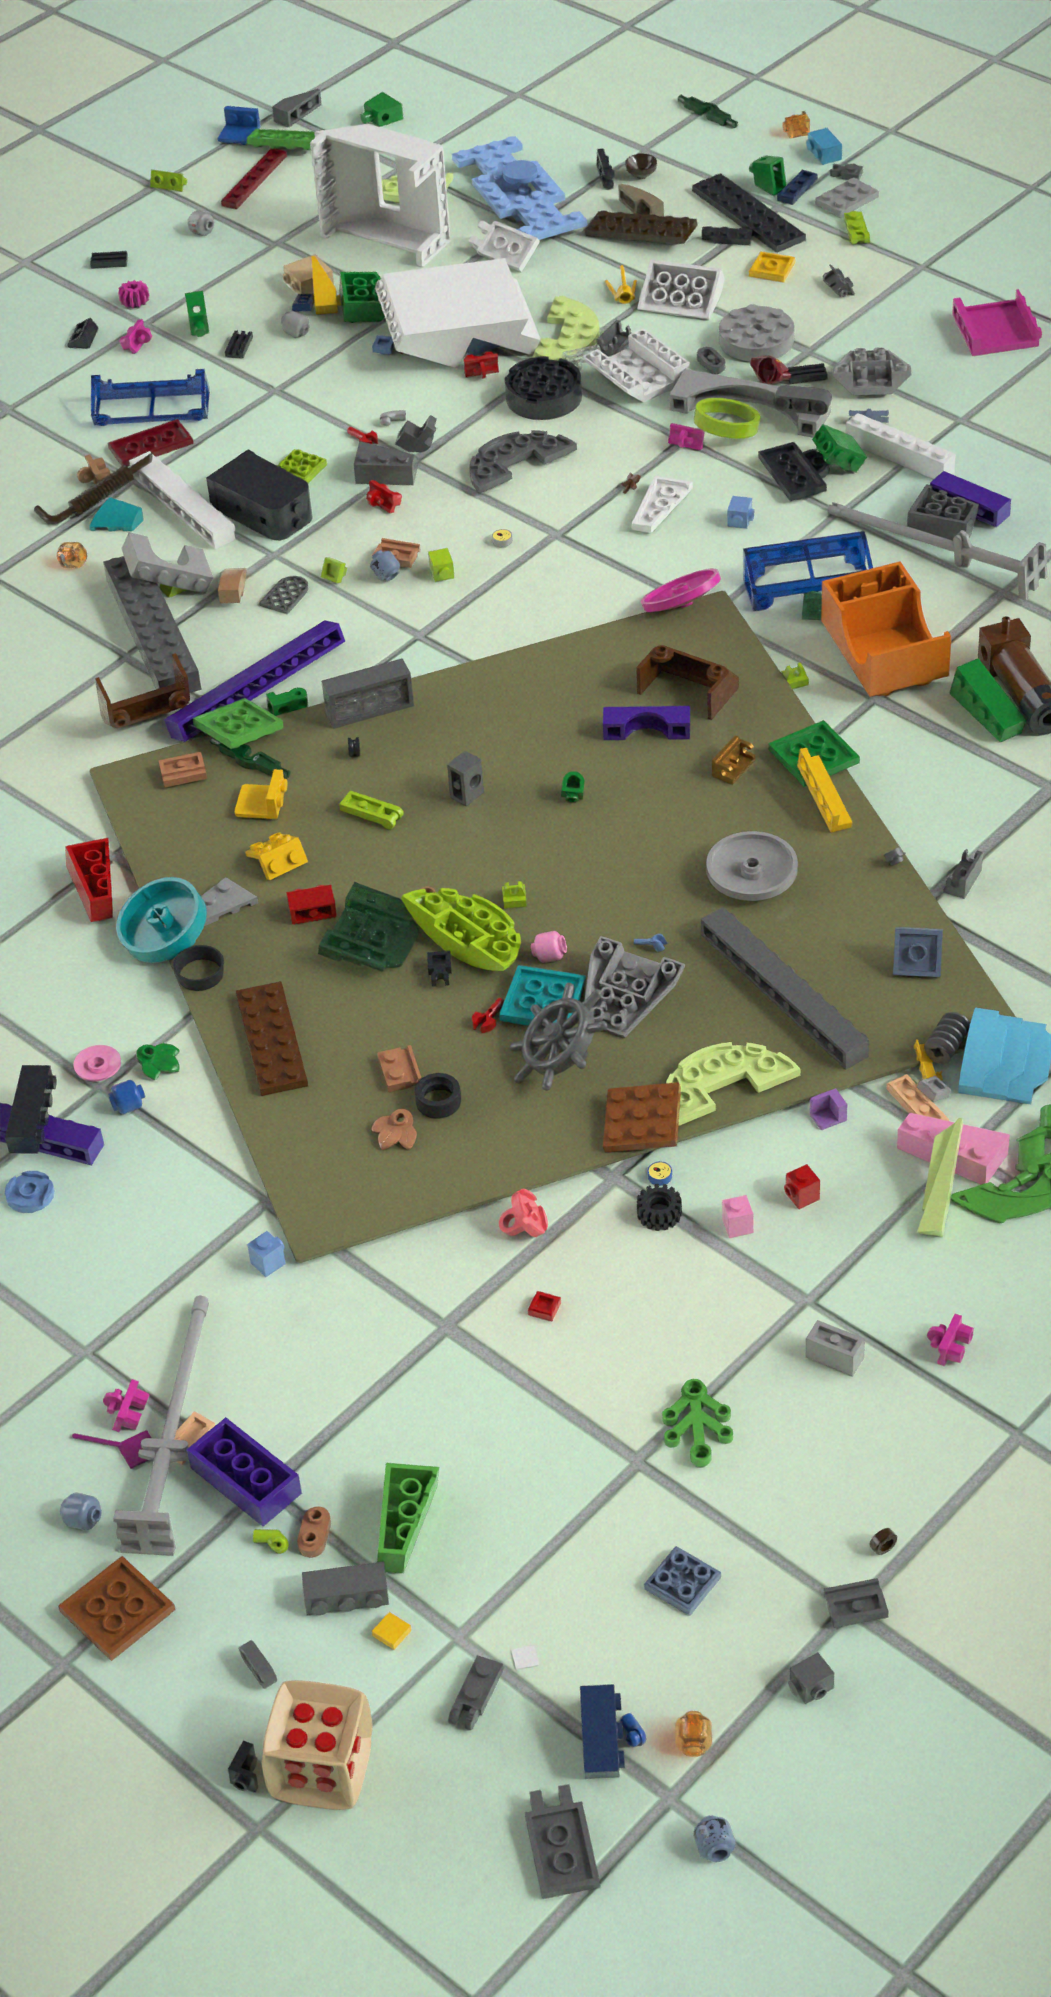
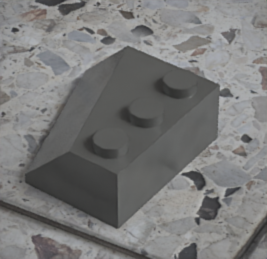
M926 484L908 511L907 526L952 541L963 530L970 538L979 504L961 497H949L946 491L940 490L936 492L932 490V486Z

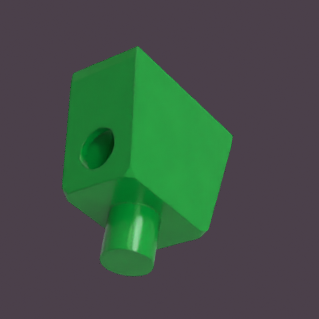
M381 92L364 103V113L360 115V119L364 124L372 122L378 127L403 120L402 103Z
M766 155L754 160L750 164L749 171L753 173L754 184L773 196L780 193L786 187L783 157Z
M203 291L185 293L191 335L203 337L209 333ZM199 306L200 312L195 313L193 307Z

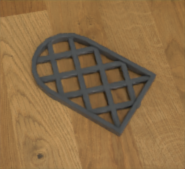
M300 576L282 578L259 604L262 607L288 614L309 590L308 582ZM304 583L306 586L300 587L299 584ZM296 585L297 588L290 589L289 586ZM286 587L287 590L280 591L279 588ZM299 591V594L292 595L291 592ZM289 593L290 596L282 597V594ZM279 595L280 597L278 599H272V596ZM291 599L292 602L285 603L284 600ZM274 602H282L280 605L275 606Z

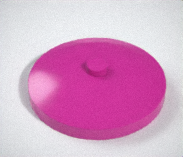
M710 568L671 580L642 598L641 604L646 612H656L680 606L681 608L687 607L693 603L692 601L703 596L716 586L721 580L720 574L717 569Z

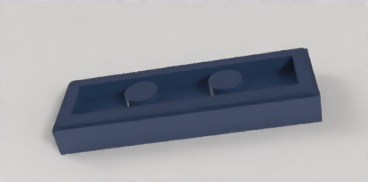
M802 169L777 195V201L793 205L818 179V174Z
M298 294L292 304V311H311L315 304L314 294Z

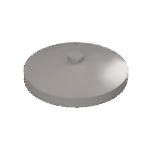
M757 831L740 832L723 838L711 848L706 860V871L710 883L721 893L739 900L757 901L775 897L786 891L793 884L798 872V859L791 845L778 836Z

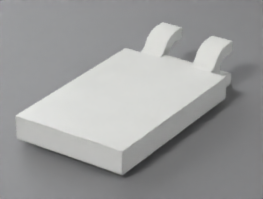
M481 220L478 228L482 229L481 232L485 234V237L481 240L472 235L468 241L473 244L472 247L476 249L479 255L491 260L505 258L508 267L522 272L540 242L534 236L495 220L492 225Z

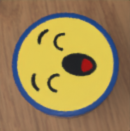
M659 1161L652 1163L648 1167L647 1172L650 1183L663 1186V1184H668L672 1180V1168L668 1163Z

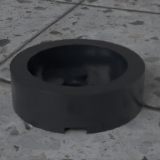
M549 356L525 359L512 366L507 377L505 376L506 403L515 414L528 419L549 420L565 416L574 411L581 403V373L572 362L559 358V361L550 360Z

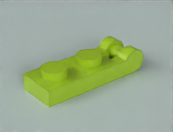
M862 211L844 213V222L851 245L857 244V242L870 243V233L867 230Z
M349 791L339 803L340 811L382 824L388 830L393 829L396 825V820H400L404 815V811L399 806L353 791Z

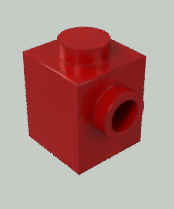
M808 1164L786 1173L785 1193L796 1207L801 1209L820 1200V1179Z

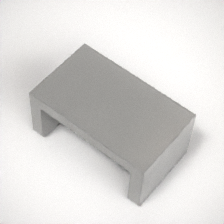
M817 1320L806 1337V1358L853 1377L864 1359L865 1339Z

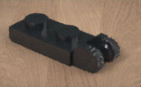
M597 149L596 167L601 183L605 189L614 188L612 179H614L615 173L612 170V165H609V156L605 154L604 149Z

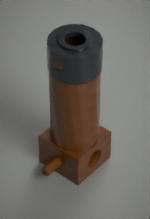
M1004 616L1000 623L979 627L978 658L993 677H999L1019 708L1020 713L1026 719L1030 729L1039 735L1050 734L1051 681L1030 651V633L1020 618L1010 620L1008 616Z

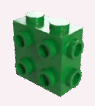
M822 424L812 439L817 446L816 450L824 456V461L830 465L836 464L844 471L850 470L857 473L867 458L853 436L825 424Z

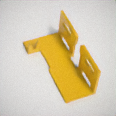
M917 1039L913 1047L916 1050L917 1061H920L921 1064L919 1070L922 1073L923 1079L936 1076L943 1081L942 1071L940 1073L937 1071L935 1074L933 1061L925 1053V1044L919 1045Z

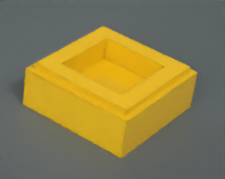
M388 1612L372 1630V1636L395 1650L412 1631L411 1625Z

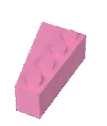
M909 1113L898 1128L897 1149L930 1162L934 1137L955 1122ZM963 1124L955 1174L981 1185L988 1183L1008 1155L1010 1134Z

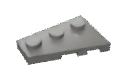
M225 877L201 896L207 908L204 926L218 921L221 915L229 912L232 914L239 912L240 907L250 904V906L258 904L257 896Z

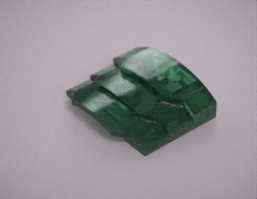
M354 882L346 896L344 911L333 930L328 929L319 944L318 954L338 962L343 959L359 966L365 965L384 972L386 968L401 967L419 935V931L412 915L400 898Z

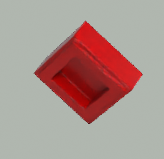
M537 1291L528 1308V1315L552 1322L561 1305V1297Z

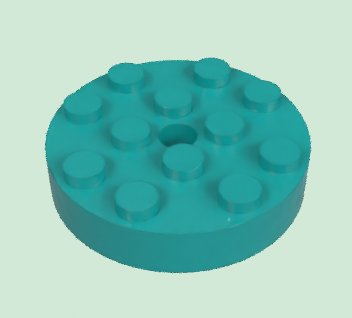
M166 877L154 880L134 892L121 908L116 923L117 936L127 951L137 960L148 963L172 960L181 951L193 946L206 922V904L194 886L184 879Z

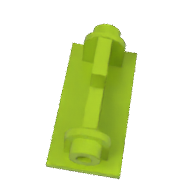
M151 169L150 187L183 192V186L187 185V178L182 173Z

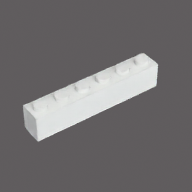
M859 413L846 422V434L853 436L861 449L932 479H935L943 471L950 474L955 473V453Z

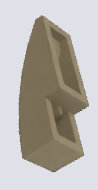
M618 185L619 201L632 213L664 216V202L658 197L630 185Z

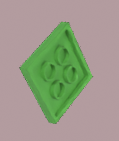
M244 698L193 718V725L232 749L283 729V720Z

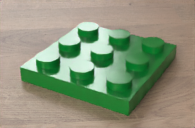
M824 720L768 743V750L803 787L807 786L797 766L800 749L807 748L811 757L819 755L829 776L860 763V756Z

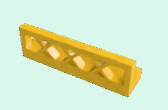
M807 748L800 749L797 766L830 832L851 828L852 820L819 755L811 757Z

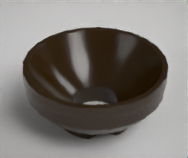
M644 153L631 155L625 161L626 171L633 177L646 179L647 176H650L656 170L657 159L650 154Z

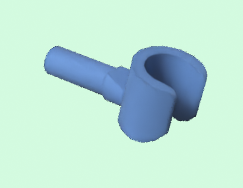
M656 934L648 939H634V944L653 945L657 952L663 951L665 949L663 945L668 944L662 934Z

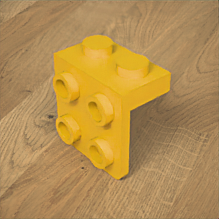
M274 769L270 785H242L234 811L235 816L277 819L280 807L283 806L284 793L287 791V779H284L283 770Z
M273 834L269 837L268 841L254 843L245 852L247 857L259 859L267 880H272L308 862L299 837L290 836V834Z

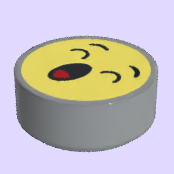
M506 529L496 530L492 534L493 544L497 547L509 546L512 543V533Z

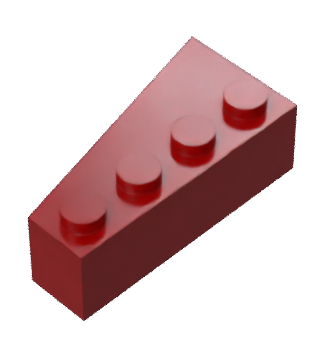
M109 838L65 846L66 867L90 921L95 922L113 918Z

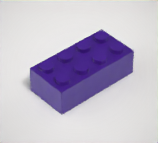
M227 1417L187 1449L191 1469L262 1527L302 1494L299 1474Z

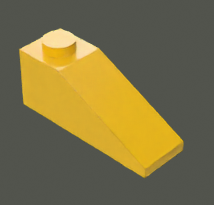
M311 256L316 315L338 313V306H341V296L337 295L336 287L317 258Z

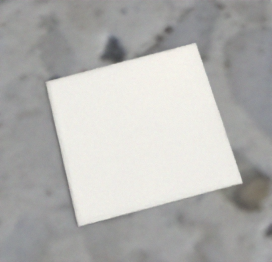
M535 1645L511 1650L516 1670L539 1665Z

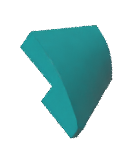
M109 497L89 525L90 531H96L97 527H108V531H133L144 521L142 508Z

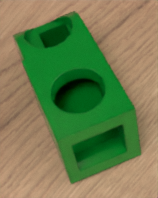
M293 688L289 692L277 695L274 692L266 694L267 709L274 716L308 707L307 691L304 688Z

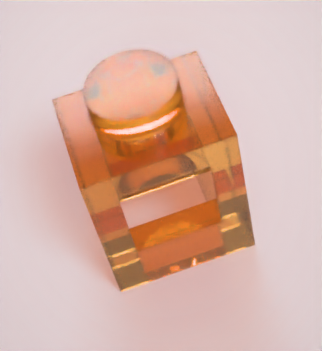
M801 111V115L795 114L785 117V122L782 124L783 131L787 133L789 138L807 136L808 132H810V119L806 112Z

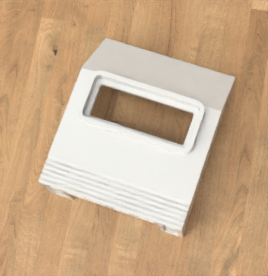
M370 124L314 132L315 138L310 142L321 237L327 239L336 230L410 251L416 253V263L420 267H424L451 242L443 145L430 141L427 142L424 139ZM379 153L395 158L400 207L386 204L383 200Z

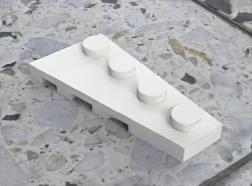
M654 476L632 522V530L652 533L693 489V482Z

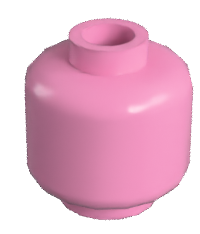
M550 931L536 935L534 943H531L532 955L537 957L540 962L548 963L561 960L563 954L567 952V945L563 935L556 931Z

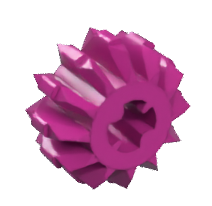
M127 281V283H122L121 287L118 288L119 300L126 308H140V305H146V302L149 301L147 284L142 281Z

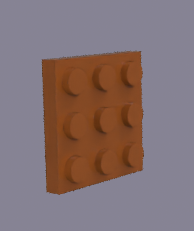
M680 1083L609 1088L603 1139L604 1151L616 1152L677 1146L681 1097Z
M123 1556L58 1605L60 1613L111 1661L176 1610L174 1603Z

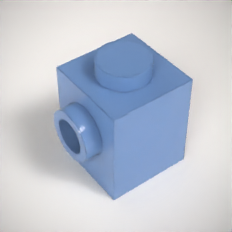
M732 496L727 510V526L747 529L749 522L754 519L752 498Z
M268 1231L247 1244L250 1263L265 1277L286 1264L283 1242L280 1238L273 1237Z

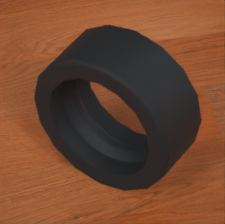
M446 1073L428 1074L419 1080L414 1091L417 1109L423 1115L430 1118L439 1119L452 1115L458 1110L462 1100L459 1082L453 1076ZM434 1090H446L452 1094L449 1098L438 1102L424 1098L427 1093Z

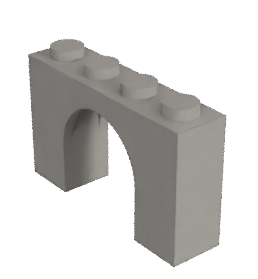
M129 532L121 548L128 570L133 578L205 594L213 579L203 549L184 545L177 560L178 565L162 560L153 552L147 536Z

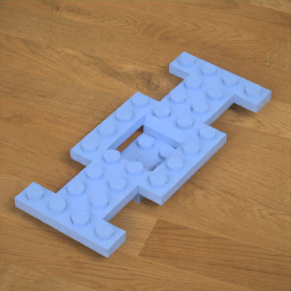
M510 136L500 141H492L489 144L478 145L474 148L460 150L452 154V160L458 168L476 164L484 175L473 178L472 185L500 219L513 216L517 222L523 221L526 226L517 230L540 240L587 226V219L580 211L563 216L555 207L554 203L565 200V193L537 161H530L537 166V177L530 182L537 191H532L528 183L521 184V182H516V184H511L503 179V167L509 162L516 161L512 153L523 150V144L516 136Z

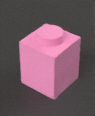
M747 1195L722 1200V1220L729 1238L753 1233V1211Z

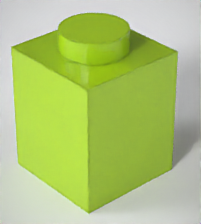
M448 548L428 551L429 568L434 581L438 582L455 578L453 560Z

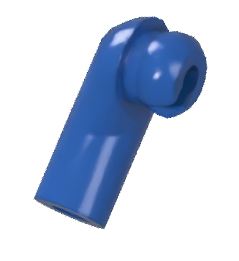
M631 1713L625 1714L620 1719V1722L622 1721V1726L627 1731L626 1741L631 1747L642 1746L647 1739L643 1728Z

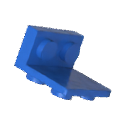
M225 106L226 125L218 136V142L247 145V137L255 129L260 128L258 108Z

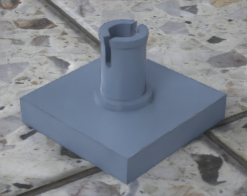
M895 927L893 975L940 977L943 929Z

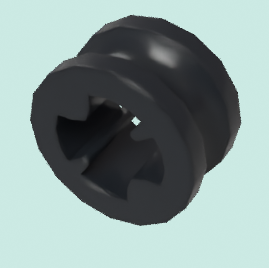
M356 737L355 740L348 738L349 757H352L354 754L360 756L359 737Z

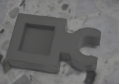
M833 164V169H830L831 177L841 176L843 180H849L853 177L860 180L863 173V166L856 164H846L845 166Z

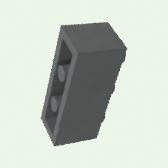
M384 1562L302 1572L304 1603L307 1615H324L337 1611L349 1612L354 1609L378 1608L383 1605H389Z

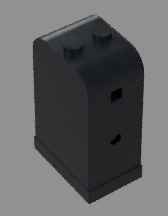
M249 449L206 477L209 500L216 510L221 511L223 515L271 540L287 539L312 521L308 483L256 455L255 452Z

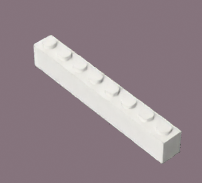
M146 452L136 458L129 460L130 466L140 461L141 459L149 455L151 452ZM153 455L151 463L133 474L134 478L215 550L235 540L234 531L236 528L234 523L228 520L221 511L216 510L200 493L194 491L179 475L171 471L169 466L164 465L158 457Z

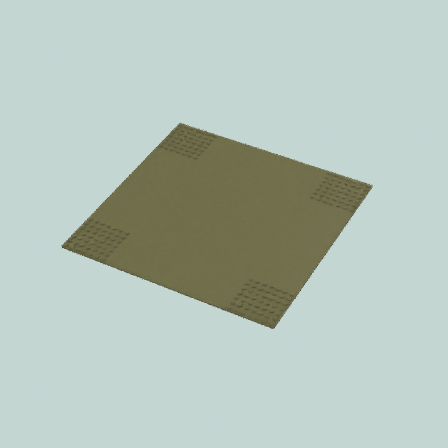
M725 591L701 596L692 601L691 605L684 608L680 606L664 611L640 613L413 677L411 680L414 706L333 729L325 713L324 703L276 716L283 720V729L245 744L251 748L252 753L250 756L261 751L271 758L280 761L281 767L291 772L287 779V791L283 796V806L280 807L277 819L235 816L234 811L241 786L244 784L270 785L272 777L259 770L240 766L235 759L221 753L218 746L210 743V735L93 767L89 770L138 889L157 879L177 877L190 882L200 896H202L226 877L258 898V904L253 906L247 904L240 907L239 912L234 914L231 912L219 916L218 921L204 926L193 945L212 946L221 952L224 958V973L221 981L214 987L203 991L186 989L179 981L178 984L297 1263H303L512 1196V1194L521 1189L531 1190L660 1149L604 1151L603 1139L608 1089L665 1084L669 1075L674 1073L678 1068V1064L683 1059L702 1048L732 1042V1046H746L747 1043L766 1046L768 1051L776 1054L780 1052L789 1057L801 1069V1074L796 1078L759 1093L747 1078L708 1093L716 1104V1111L678 1126L677 1143L810 1101L811 1097L835 1088L841 1091L919 1066L921 1064L920 1061H917L916 1050L913 1046L917 1039L919 1045L926 1043L945 1013H960L970 1023L975 1008L999 1011V1015L1016 1017L907 856H902L904 861L891 866L890 862L885 863L884 854L900 846L849 771L845 769L829 777L852 820V827L831 833L808 786L803 787L768 750V743L811 726L815 722ZM665 645L725 666L739 677V688L712 720L708 719L707 692L711 688L682 677L661 671L647 689L639 695L637 694L636 667L654 647ZM690 706V739L668 740L661 731L647 728L632 732L626 740H603V707ZM737 735L740 739L750 742L754 746L751 750L746 747L745 749L755 754L756 760L732 785L712 777V759ZM356 737H359L360 756L354 754L352 757H349L348 738L355 740ZM463 751L477 756L481 759L484 793L468 806L450 798L447 764ZM201 752L207 779L164 787L158 760ZM571 771L579 772L585 780L583 799H578V802H568L565 800V797H561L563 777ZM349 791H353L399 806L404 811V815L400 820H396V825L393 829L388 830L382 824L340 811L339 803ZM757 831L773 834L785 840L794 849L798 859L796 879L786 891L769 899L746 901L729 897L718 891L708 879L706 860L711 848L723 838L740 832ZM276 833L299 837L308 862L272 880L266 879L259 859L247 857L245 854L252 844L257 842L264 843L269 840L271 835ZM518 881H521L525 884L527 907L504 909L502 886L506 882H509V886L518 885ZM318 885H332L337 917H332L331 919L323 918L313 922L305 921L304 923L301 922L300 924L296 923L293 925L286 892L295 889L313 888ZM428 886L434 888L436 892L440 888H450L458 890V894L462 896L472 897L475 894L491 901L514 921V930L516 933H520L521 945L516 960L504 971H492L469 965L451 955L452 974H449V985L445 986V981L440 979L436 981V986L432 987L431 975H428L427 952L445 950L437 945L413 921L412 915L409 912L399 910V906L402 903V895ZM722 907L729 913L734 914L743 926H747L755 937L761 939L765 946L772 952H775L786 965L791 966L801 979H805L814 991L819 992L826 1002L834 1006L845 1019L850 1020L860 1033L867 1036L869 1040L868 1057L845 1070L701 936V918ZM895 927L943 929L940 977L893 975ZM556 931L563 935L567 945V952L563 954L561 960L542 963L537 957L532 955L531 943H534L537 934ZM656 934H662L668 943L663 945L665 948L663 951L657 952L653 945L634 944V939H648ZM600 936L621 942L625 952L658 963L661 962L663 957L685 964L676 986L625 1038L606 1031L595 1032L587 1049V1057L584 1059L587 1063L586 1067L580 1069L574 1064L566 1071L554 1075L552 1087L548 1091L542 1088L544 1075L535 1070L521 1083H517L514 1080L515 1075L525 1066L526 1061L522 1050L512 1051L510 1044L523 1040L528 1025L500 1021V1009L493 1017L496 1020V1027L492 1031L481 1033V1025L483 1023H480L473 1030L472 1015L476 1011L485 1013L497 998H502L505 1001L518 965L586 975V984L580 998V1002L583 1003L585 1001L590 956ZM173 958L172 960H169L172 969H173V962H174V959H175V958ZM196 960L188 963L181 970L180 975L188 979H204L216 973L220 967L210 960ZM281 981L307 1076L308 1086L261 1096L236 990ZM968 1033L955 1051V1054L965 1051ZM411 1045L421 1078L428 1074L446 1073L453 1076L459 1082L462 1100L458 1110L448 1117L430 1118L423 1115L417 1109L414 1092L416 1084H413L411 1088L388 1092L377 1052L399 1047L402 1050ZM549 1054L542 1061L548 1060ZM434 1090L427 1093L424 1098L438 1102L449 1098L452 1094L446 1090ZM398 1109L410 1111L413 1116L412 1126L417 1132L413 1147L407 1150L397 1142L388 1149L381 1150L378 1142L379 1133L371 1130L374 1122L382 1116H390ZM400 1118L397 1121L401 1122L404 1118Z

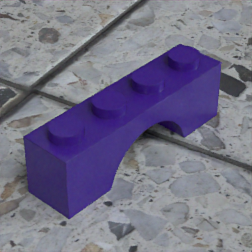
M690 706L603 707V740H626L632 732L647 728L661 731L668 740L690 739Z

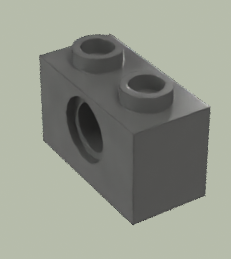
M463 751L447 764L450 798L468 806L484 793L481 759Z

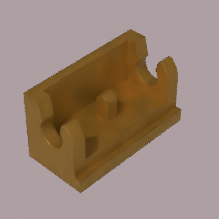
M735 735L712 759V777L733 785L756 760V755L745 749L746 747L751 750L754 746Z

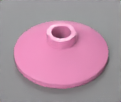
M106 1045L88 1047L82 1050L74 1060L75 1073L80 1078L93 1082L112 1077L121 1066V1057L118 1051Z

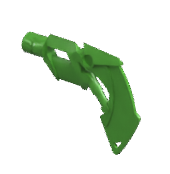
M1051 1104L1045 1105L1040 1109L1039 1127L1016 1139L1019 1142L1018 1164L1015 1165V1169L1020 1174L1011 1181L1000 1184L999 1187H996L992 1182H988L953 1193L951 1200L975 1214L998 1223H1004L1007 1219L1024 1217L1051 1208V1153L1044 1155L1045 1139H1051ZM1039 1172H1043L1041 1177L1038 1179ZM1038 1179L1033 1186L1021 1193L1011 1191L1030 1180L1035 1181Z

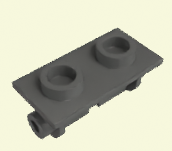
M830 264L831 270L824 273L823 281L840 297H845L849 292L855 295L852 289L854 286L852 281L848 277L845 278L839 268L835 269Z

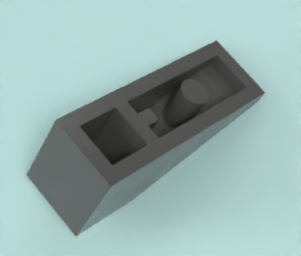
M320 89L282 99L273 105L274 122L291 127L321 106Z

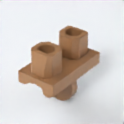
M87 455L85 460L88 463V467H82L78 471L77 477L81 483L93 481L94 484H97V482H100V480H103V478H106L111 473L109 468H106L102 457L93 460L91 455Z

